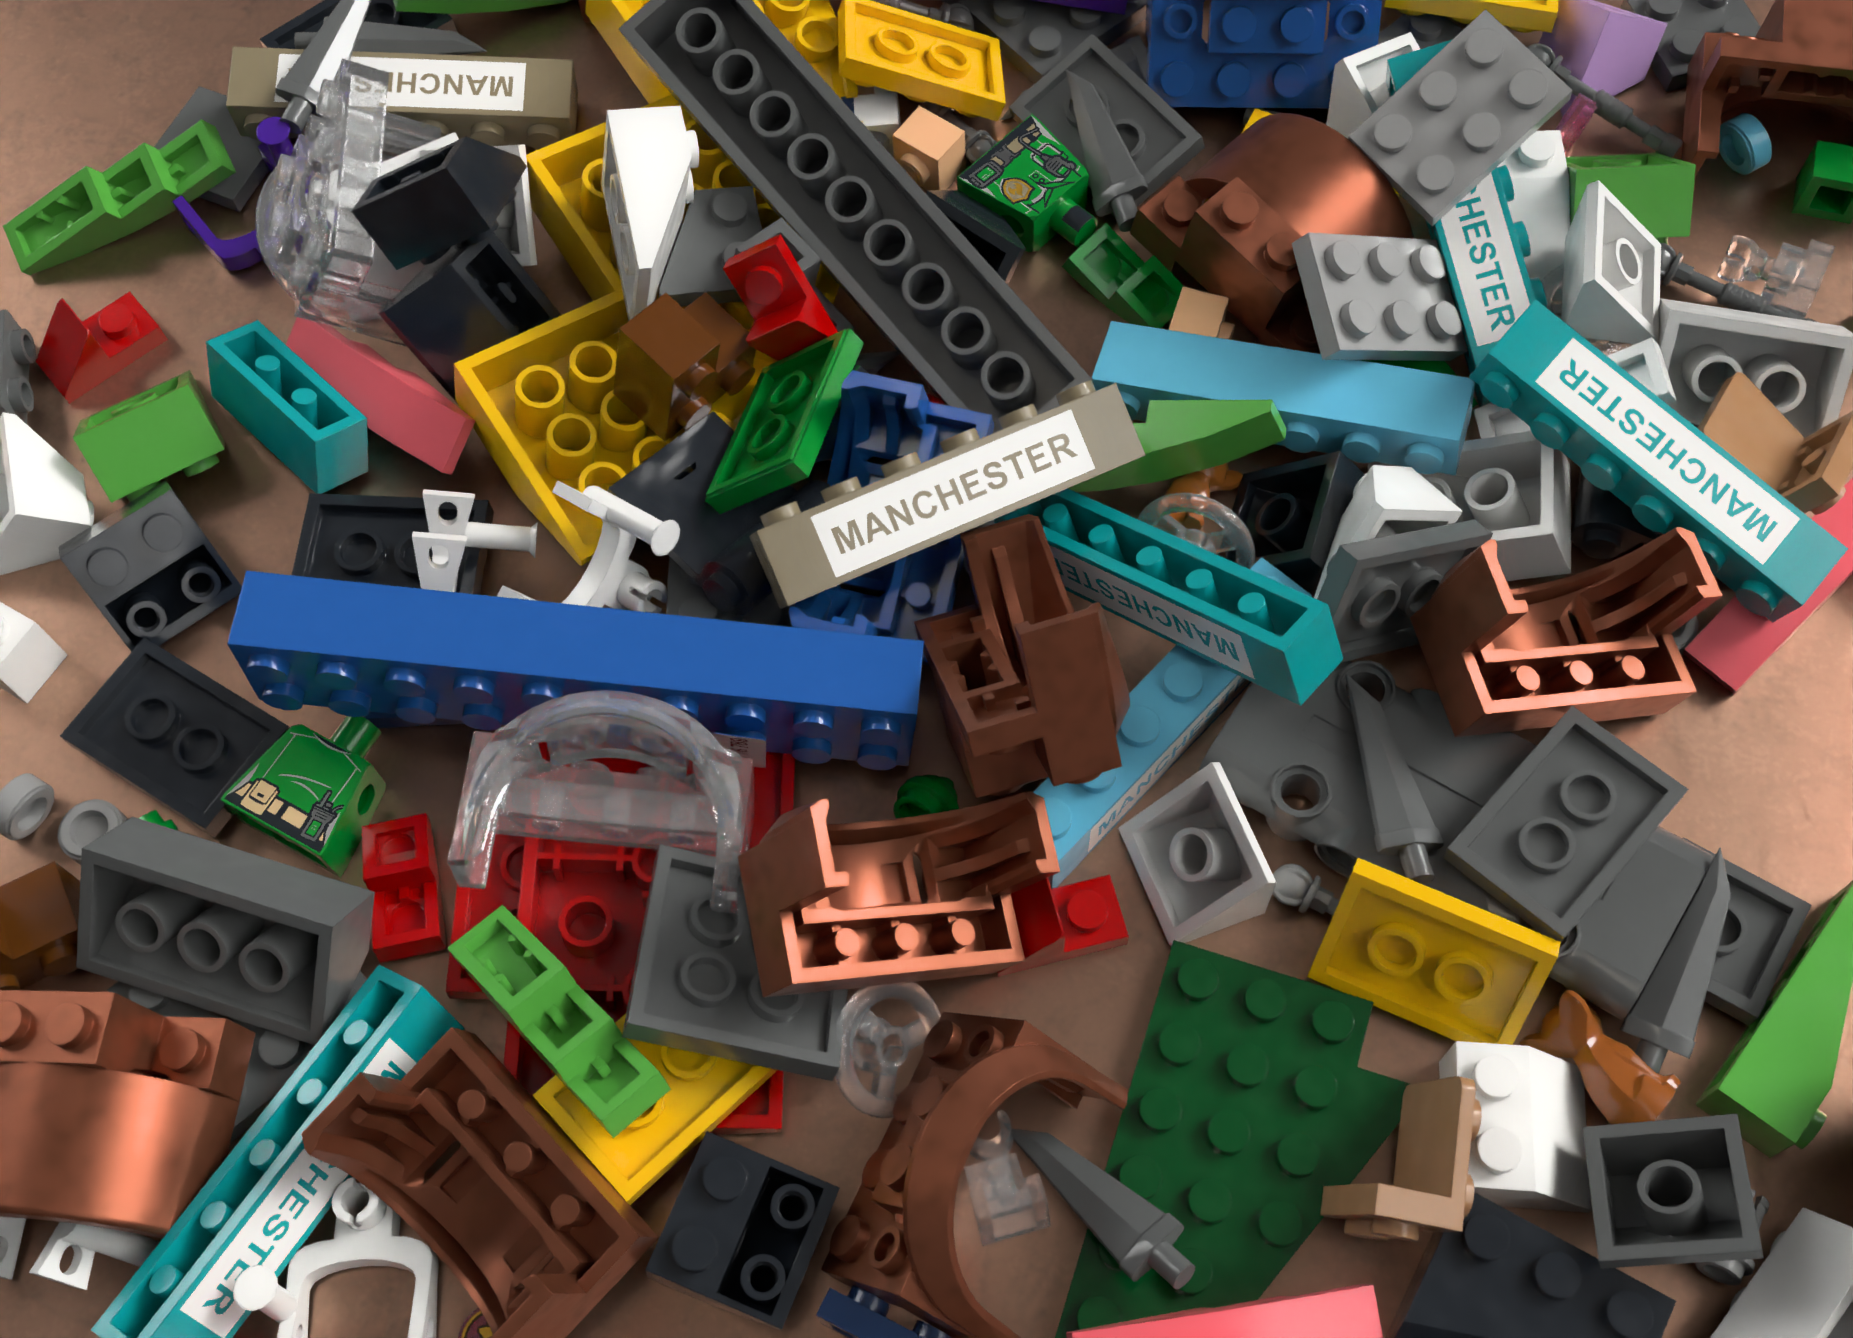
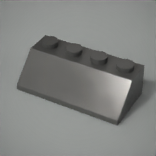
M131 817L82 848L76 968L316 1045L341 1013L369 951L375 892Z

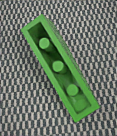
M1853 880L1833 896L1772 988L1758 1019L1746 1027L1695 1104L1710 1116L1737 1114L1742 1139L1769 1158L1792 1145L1800 1149L1805 1148L1820 1131L1827 1118V1115L1818 1108L1832 1088L1853 982Z

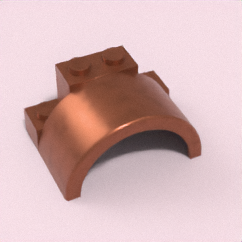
M1291 113L1272 114L1259 119L1187 180L1184 181L1178 175L1138 208L1130 230V234L1170 272L1180 264L1209 293L1228 297L1227 310L1259 339L1258 344L1317 354L1321 353L1310 311L1296 302L1304 289L1291 243L1308 232L1415 239L1411 223L1398 195L1376 165L1354 143L1338 131L1315 119ZM1210 198L1208 201H1206V202L1202 205V201H1203L1204 199Z
M0 990V1217L82 1224L163 1239L227 1158L256 1033L227 1018L162 1016L115 992ZM162 1076L170 1078V1081L162 1079Z

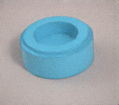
M1741 113L1720 125L1719 152L1732 170L1747 175L1769 163L1772 156L1771 141L1767 131L1758 119L1748 113Z

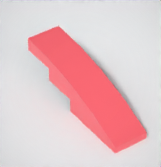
M299 311L286 346L367 418V428L438 471L452 475L475 424V420L416 373L396 368L367 344L347 339L320 316Z
M1853 478L1844 486L1846 492L1834 506L1811 518L1845 545L1848 550L1804 605L1772 623L1765 616H1760L1747 610L1741 605L1735 595L1685 647L1683 654L1733 695L1853 574Z
M1363 1284L1298 1296H1275L1216 1308L1199 1307L1066 1332L1067 1338H1383L1374 1286Z

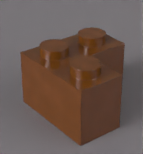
M706 292L684 309L667 293H664L619 328L613 394L666 442L682 428L686 431L707 416L712 404L725 393L733 396L749 383L755 373L753 362L756 349L750 347L746 341L749 331Z
M55 861L0 886V990H21L48 976H61L78 969L76 966L80 880Z

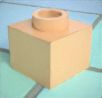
M921 106L892 135L894 159L919 187L926 190H947L966 168L965 131Z
M1182 287L1169 330L1232 340L1235 324L1225 322L1229 298Z

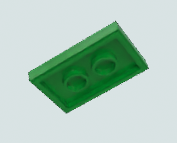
M850 328L839 331L762 369L706 493L705 501L719 514L809 477L841 400L842 383L853 370L864 344Z

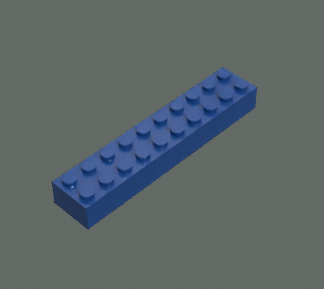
M246 571L227 644L258 699L271 707L282 710H299L303 705L329 707L332 711L349 717H364L369 714V711L396 714L405 721L418 724L432 723L435 721V718L459 720L469 727L488 731L497 730L502 725L528 727L530 731L547 737H562L568 732L594 734L602 741L615 744L630 743L634 738L660 741L664 746L676 750H694L700 745L712 746L711 734L723 733L766 740V752L792 754L796 760L805 763L821 764L833 758L857 761L862 767L872 770H889L896 767V765L909 766L918 712L924 641Z

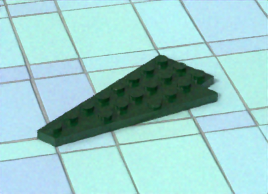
M1173 940L1128 1091L1127 1104L1121 1114L1105 1172L1164 1213H1170L1184 1226L1183 1232L1172 1246L1195 1265V1272L1188 1283L1180 1289H1175L1153 1268L1140 1279L1133 1282L1119 1268L1116 1260L1087 1228L1055 1338H1067L1066 1332L1199 1307H1222L1254 1301L1260 1298L1324 1218V1216L1320 1215L1323 1187L1350 1185L1401 1120L1403 1093L1409 1083L1357 1067L1374 1002Z

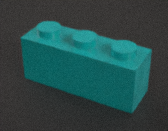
M259 320L206 341L211 396L316 494L327 492L368 472L367 418Z

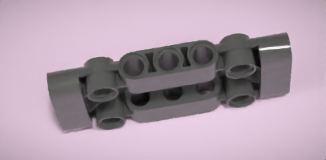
M1370 660L1356 661L1354 663L1351 661L1341 662L1301 706L1252 682L1210 746L1198 771L1211 762H1220L1240 804L1264 814L1270 829L1280 838L1288 841H1305L1308 839L1315 843L1314 851L1319 859L1344 877L1349 879L1357 858L1405 877L1399 856L1379 855L1375 845V831L1350 699L1348 697L1346 673L1380 703L1436 828H1439L1444 845L1438 850L1427 852L1435 878L1424 885L1526 928H1533L1447 862L1443 856L1448 846L1537 745L1510 731L1455 737L1438 693L1423 688L1413 689L1409 693L1396 686L1389 670L1381 664ZM1289 794H1299L1309 799L1314 807L1308 810H1296L1290 808L1282 798ZM1659 826L1561 942L1558 958L1548 977L1563 984L1567 990L1576 992L1583 999L1623 1020L1648 981L1707 871L1713 855Z

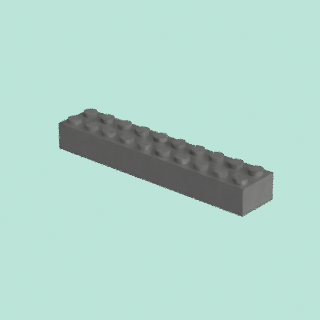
M650 0L618 28L639 58L780 218L782 217L821 258L820 264L938 399L943 400L947 406L991 414L994 422L993 433L1002 430L998 418L1030 404L1035 405L1039 415L1060 406L1056 394L1089 380H1092L1093 383V379L752 0Z

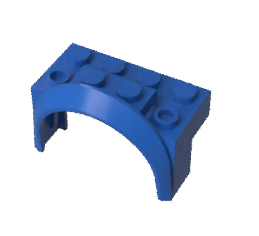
M1206 0L1146 1L1145 35L1148 41L1146 84L1170 107L1329 108L1335 64L1343 58L1378 45L1382 0H1210L1207 43L1202 39L1203 7ZM1328 1H1329V2H1330V10H1329L1328 34H1327V39L1324 41V39H1325V27H1326V15H1327V3H1328Z
M852 370L844 379L841 387L840 417L827 483L833 486L856 476L861 487L885 478L880 468L883 465L867 462L871 457L894 461L917 452L921 463L944 454L940 442L959 433L976 428L980 439L993 434L994 422L992 415L929 402L925 389L921 384ZM960 534L841 584L882 593L879 597L845 590L839 584L795 603L794 607L790 606L789 609L792 627L918 640L915 621L952 611L965 556ZM923 653L922 664L930 666Z

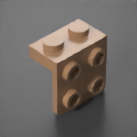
M1737 372L1725 380L1700 422L1698 429L1804 514L1809 511L1814 515L1821 514L1834 506L1844 496L1846 492L1844 484L1853 469V411L1804 438L1745 374Z
M1454 1076L1407 1085L1402 1098L1393 1186L1381 1183L1324 1186L1320 1215L1345 1220L1344 1234L1379 1241H1389V1238L1418 1242L1419 1232H1462L1463 1219L1468 1216L1474 1199V1183L1471 1175L1468 1174L1471 1142L1478 1135L1482 1117L1480 1103L1475 1098L1476 1085L1474 1080Z

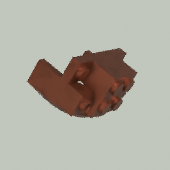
M1775 0L1755 37L1741 36L1732 32H1705L1688 64L1682 160L1696 164L1694 189L1696 187L1697 173L1705 159H1715L1719 153L1721 116L1738 106L1768 99L1801 101L1827 108L1853 122V0Z
M1027 514L960 533L976 604L918 620L914 624L918 640L924 641L923 653L932 669L949 740L975 797L979 798L989 794L995 796L1011 794L1019 790L1024 784L1047 777L1050 778L1054 787L1065 783H1086L1096 779L1102 772L1122 767L1116 735L1130 707V698L1123 669L1101 604L1099 602L1093 603L1087 609L1074 611L1040 519L1037 516Z

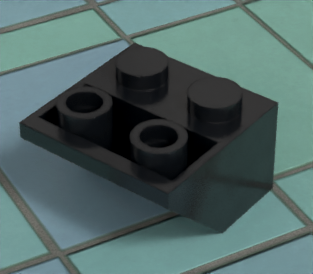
M464 137L373 179L351 212L396 270L420 261L423 265H428L444 256L453 245L465 240L470 245H473L489 237L499 226L496 219L503 207L515 198L517 192L514 188L527 166L520 156L472 138Z
M493 232L489 237L477 244L470 245L465 240L451 246L444 256L426 265L379 312V315L455 400L454 363L559 317L561 313Z
M166 480L58 547L62 562L131 652L143 638L160 646L238 596L242 585Z
M706 1131L645 1269L649 1279L713 1307L782 1330L840 1187Z

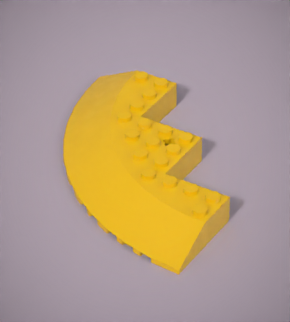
M586 0L585 13L649 103L641 108L681 106L639 58L618 29L650 0ZM752 0L840 99L845 96L846 98L858 96L857 84L848 78L839 76L838 17H836L829 0ZM681 106L686 131L694 130L696 132L699 146L698 168H690L694 191L752 186ZM606 122L526 155L531 208L593 301L454 363L455 401L461 410L475 420L473 429L517 497L580 566L591 561L601 536L603 522L600 517L554 494L552 490L557 481L580 492L593 485L608 491L610 486L685 432L682 428L668 441L664 442L613 394L619 328L628 322V316L601 185ZM753 188L763 230L780 219V217ZM685 204L683 221L687 213L689 204ZM820 264L815 286L834 304L839 285ZM743 301L718 303L750 332L754 319ZM756 350L753 362L755 373L752 379L737 394L730 396L728 393H725L712 404L709 414L714 411L735 431L762 369L777 362V360Z

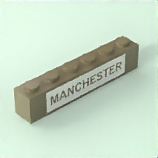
M233 47L226 107L240 136L258 140L256 128L261 121L269 117H282L289 102L275 93V89L280 79L287 75L305 49ZM353 51L335 101V109L330 118L326 119L311 113L300 134L290 132L288 137L307 139L316 143H328L333 140H358L373 145H385L389 142H414L425 145L455 132L459 139L469 137L490 146L525 145L539 150L576 134L578 87L573 60Z
M1092 380L1086 381L1056 394L1060 406L1038 415L1035 405L1030 404L998 418L1002 430L980 439L976 428H972L941 441L940 446L944 454L921 463L917 452L889 462L880 467L885 478L861 487L856 476L820 491L825 503L801 512L797 501L761 515L760 518L764 528L756 531L749 537L779 608L797 603L1145 456L1117 384L1114 383L1096 391Z

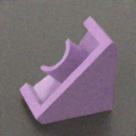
M1558 0V14L1552 33L1543 32L1539 43L1550 47L1555 53L1556 58L1559 55L1563 56L1561 65L1572 71L1571 75L1596 91L1603 89L1610 95L1615 96L1645 79L1667 23L1594 0ZM1574 94L1571 95L1570 100L1560 109L1565 123L1589 110L1588 103Z

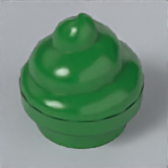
M930 774L909 778L897 792V800L893 807L895 818H906L959 809L957 803L958 795L954 789V782L950 778Z

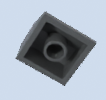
M1737 1114L1583 1127L1598 1259L1601 1269L1764 1258Z

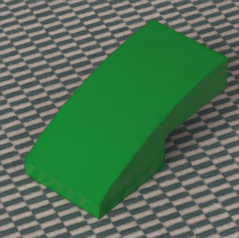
M1107 223L1071 254L1062 265V268L1098 301L1123 320L1135 325L1161 329L1172 319L1182 287H1184L1154 255L1144 262Z

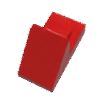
M781 234L728 258L723 270L754 319V323L746 338L750 347L779 361L838 332Z
M130 291L84 321H81L66 301L61 298L54 310L36 363L70 404L168 339Z
M1110 874L1051 889L1049 879L1045 878L1012 893L1011 898L1025 961L998 971L997 975L1000 977L1127 945L1129 935Z

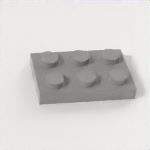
M1485 9L1351 133L1349 140L1376 165L1391 186L1433 226L1570 100L1573 90Z
M1308 232L1291 243L1322 360L1451 361L1468 352L1461 329V317L1454 304L1446 275L1445 260L1440 253L1437 240Z

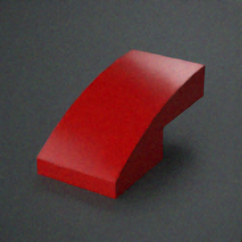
M427 813L362 826L363 881L368 890L375 892L372 915V948L379 962L384 963L445 950L446 935L441 885L431 823Z

